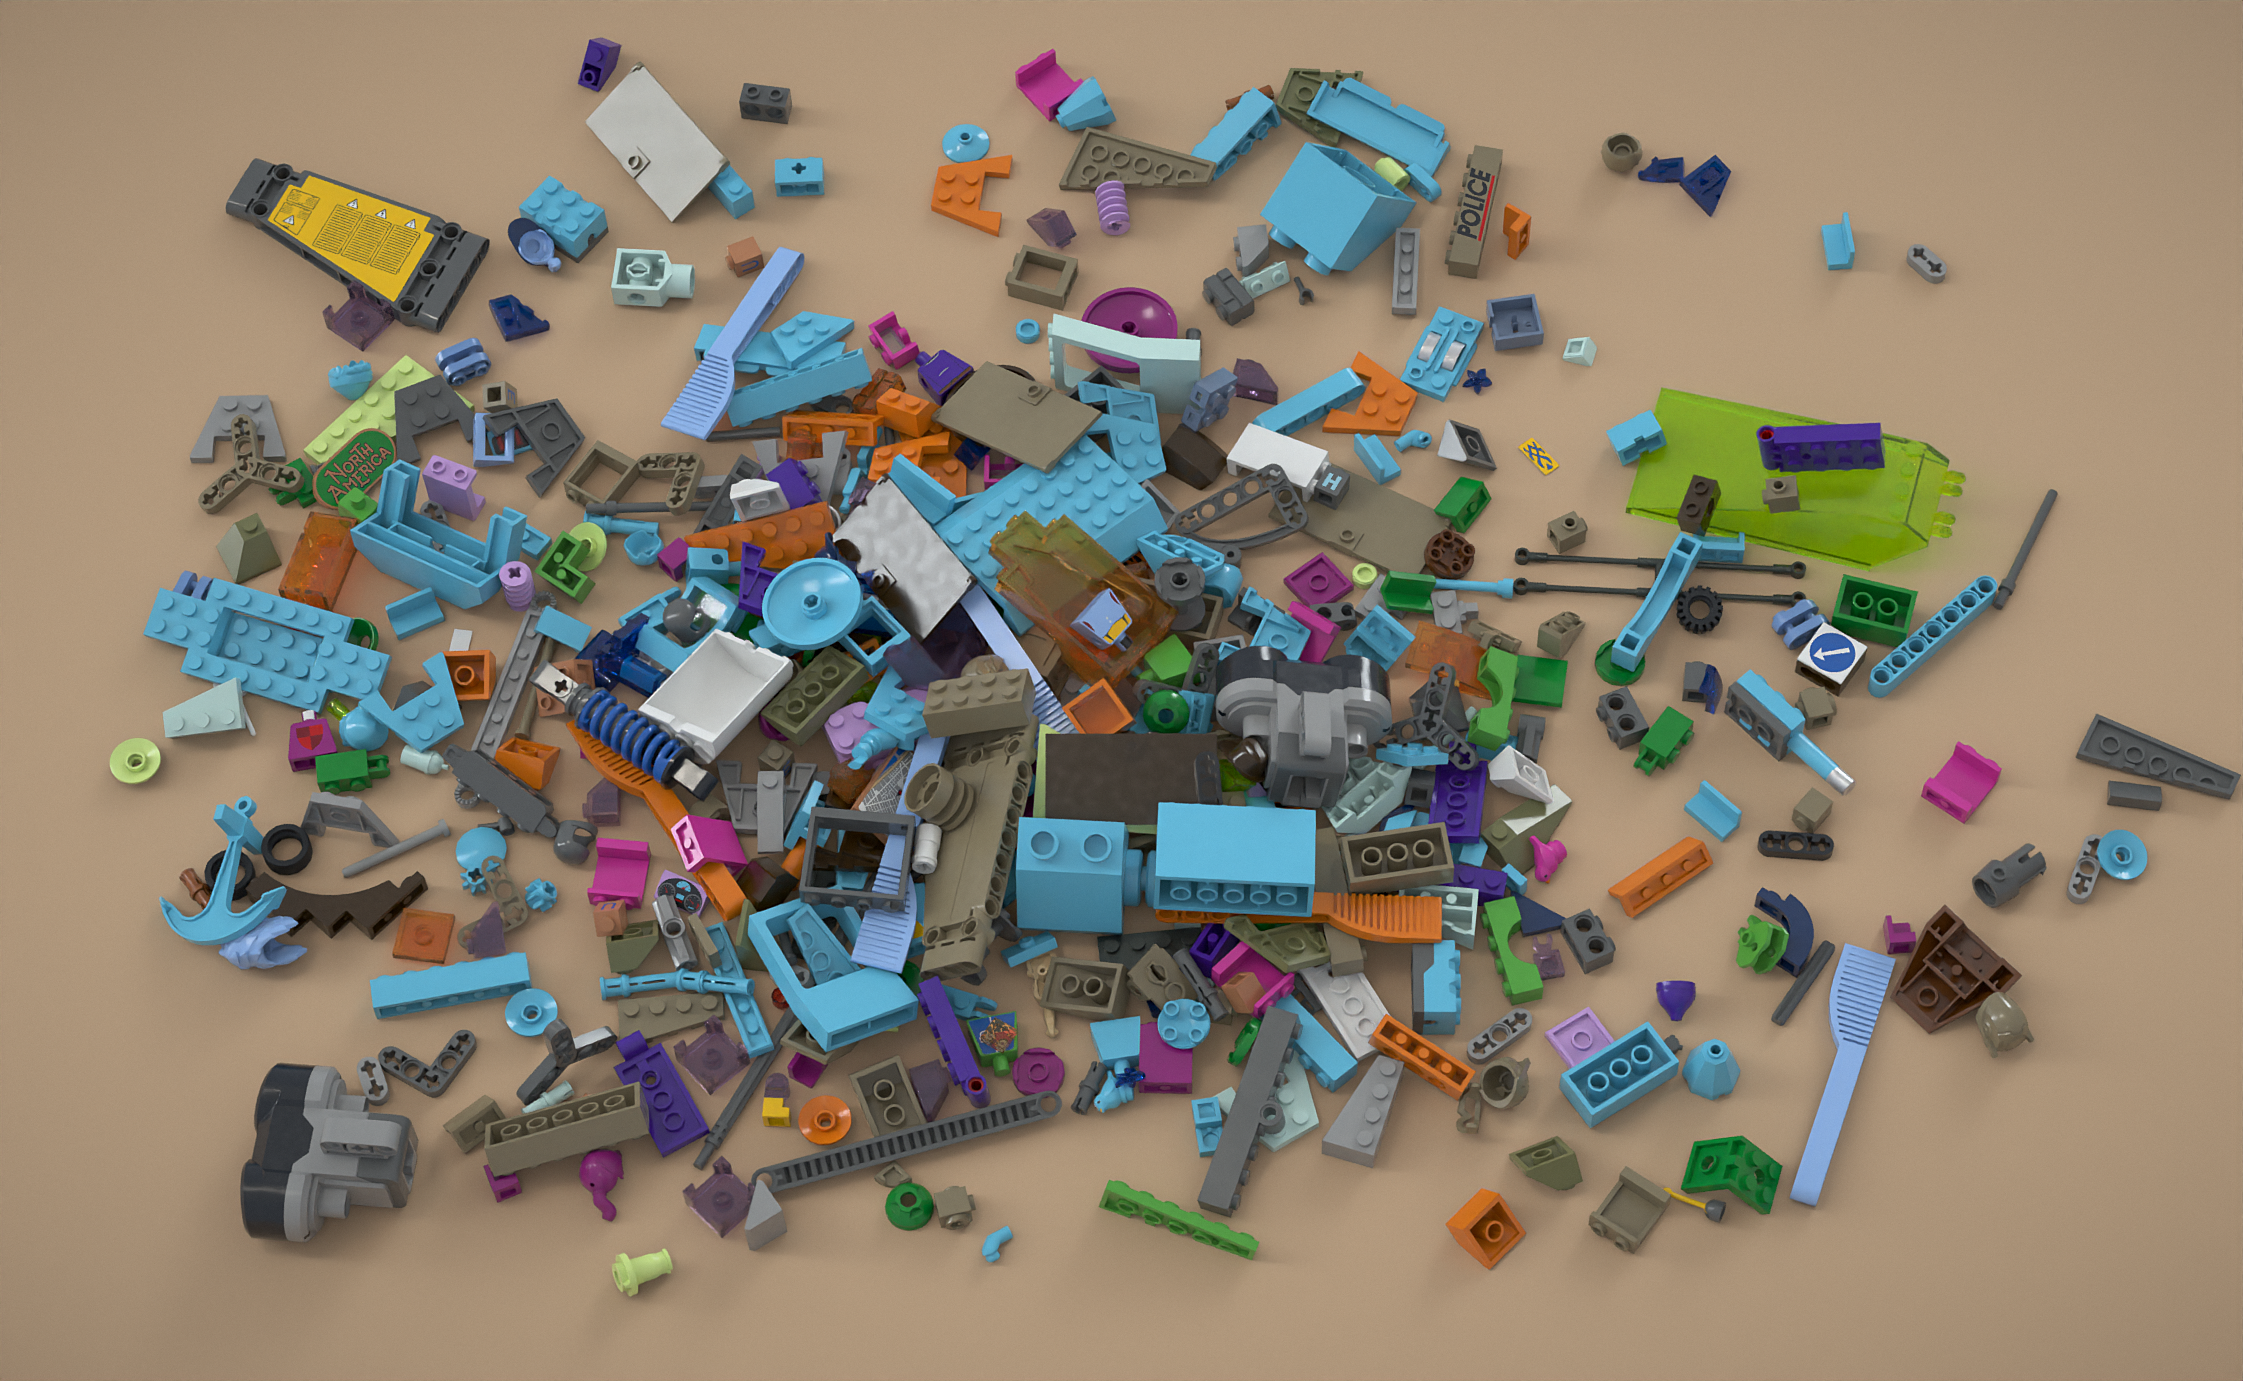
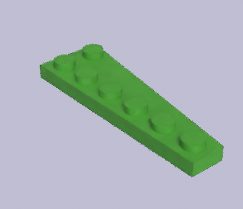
M1109 1180L1099 1207L1128 1218L1132 1214L1141 1216L1145 1219L1146 1224L1154 1227L1156 1224L1167 1225L1170 1232L1177 1235L1190 1233L1195 1241L1249 1260L1253 1259L1259 1245V1241L1254 1240V1237L1250 1234L1234 1232L1223 1223H1213L1204 1219L1197 1212L1181 1210L1173 1202L1157 1200L1152 1194L1146 1191L1138 1192L1133 1190L1122 1181Z

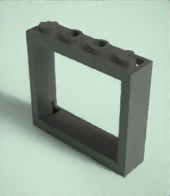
M811 807L799 887L800 901L811 906L827 904L836 908L850 906L861 910L883 909L890 913L905 911L916 832L915 816ZM819 828L906 836L898 895L811 887Z

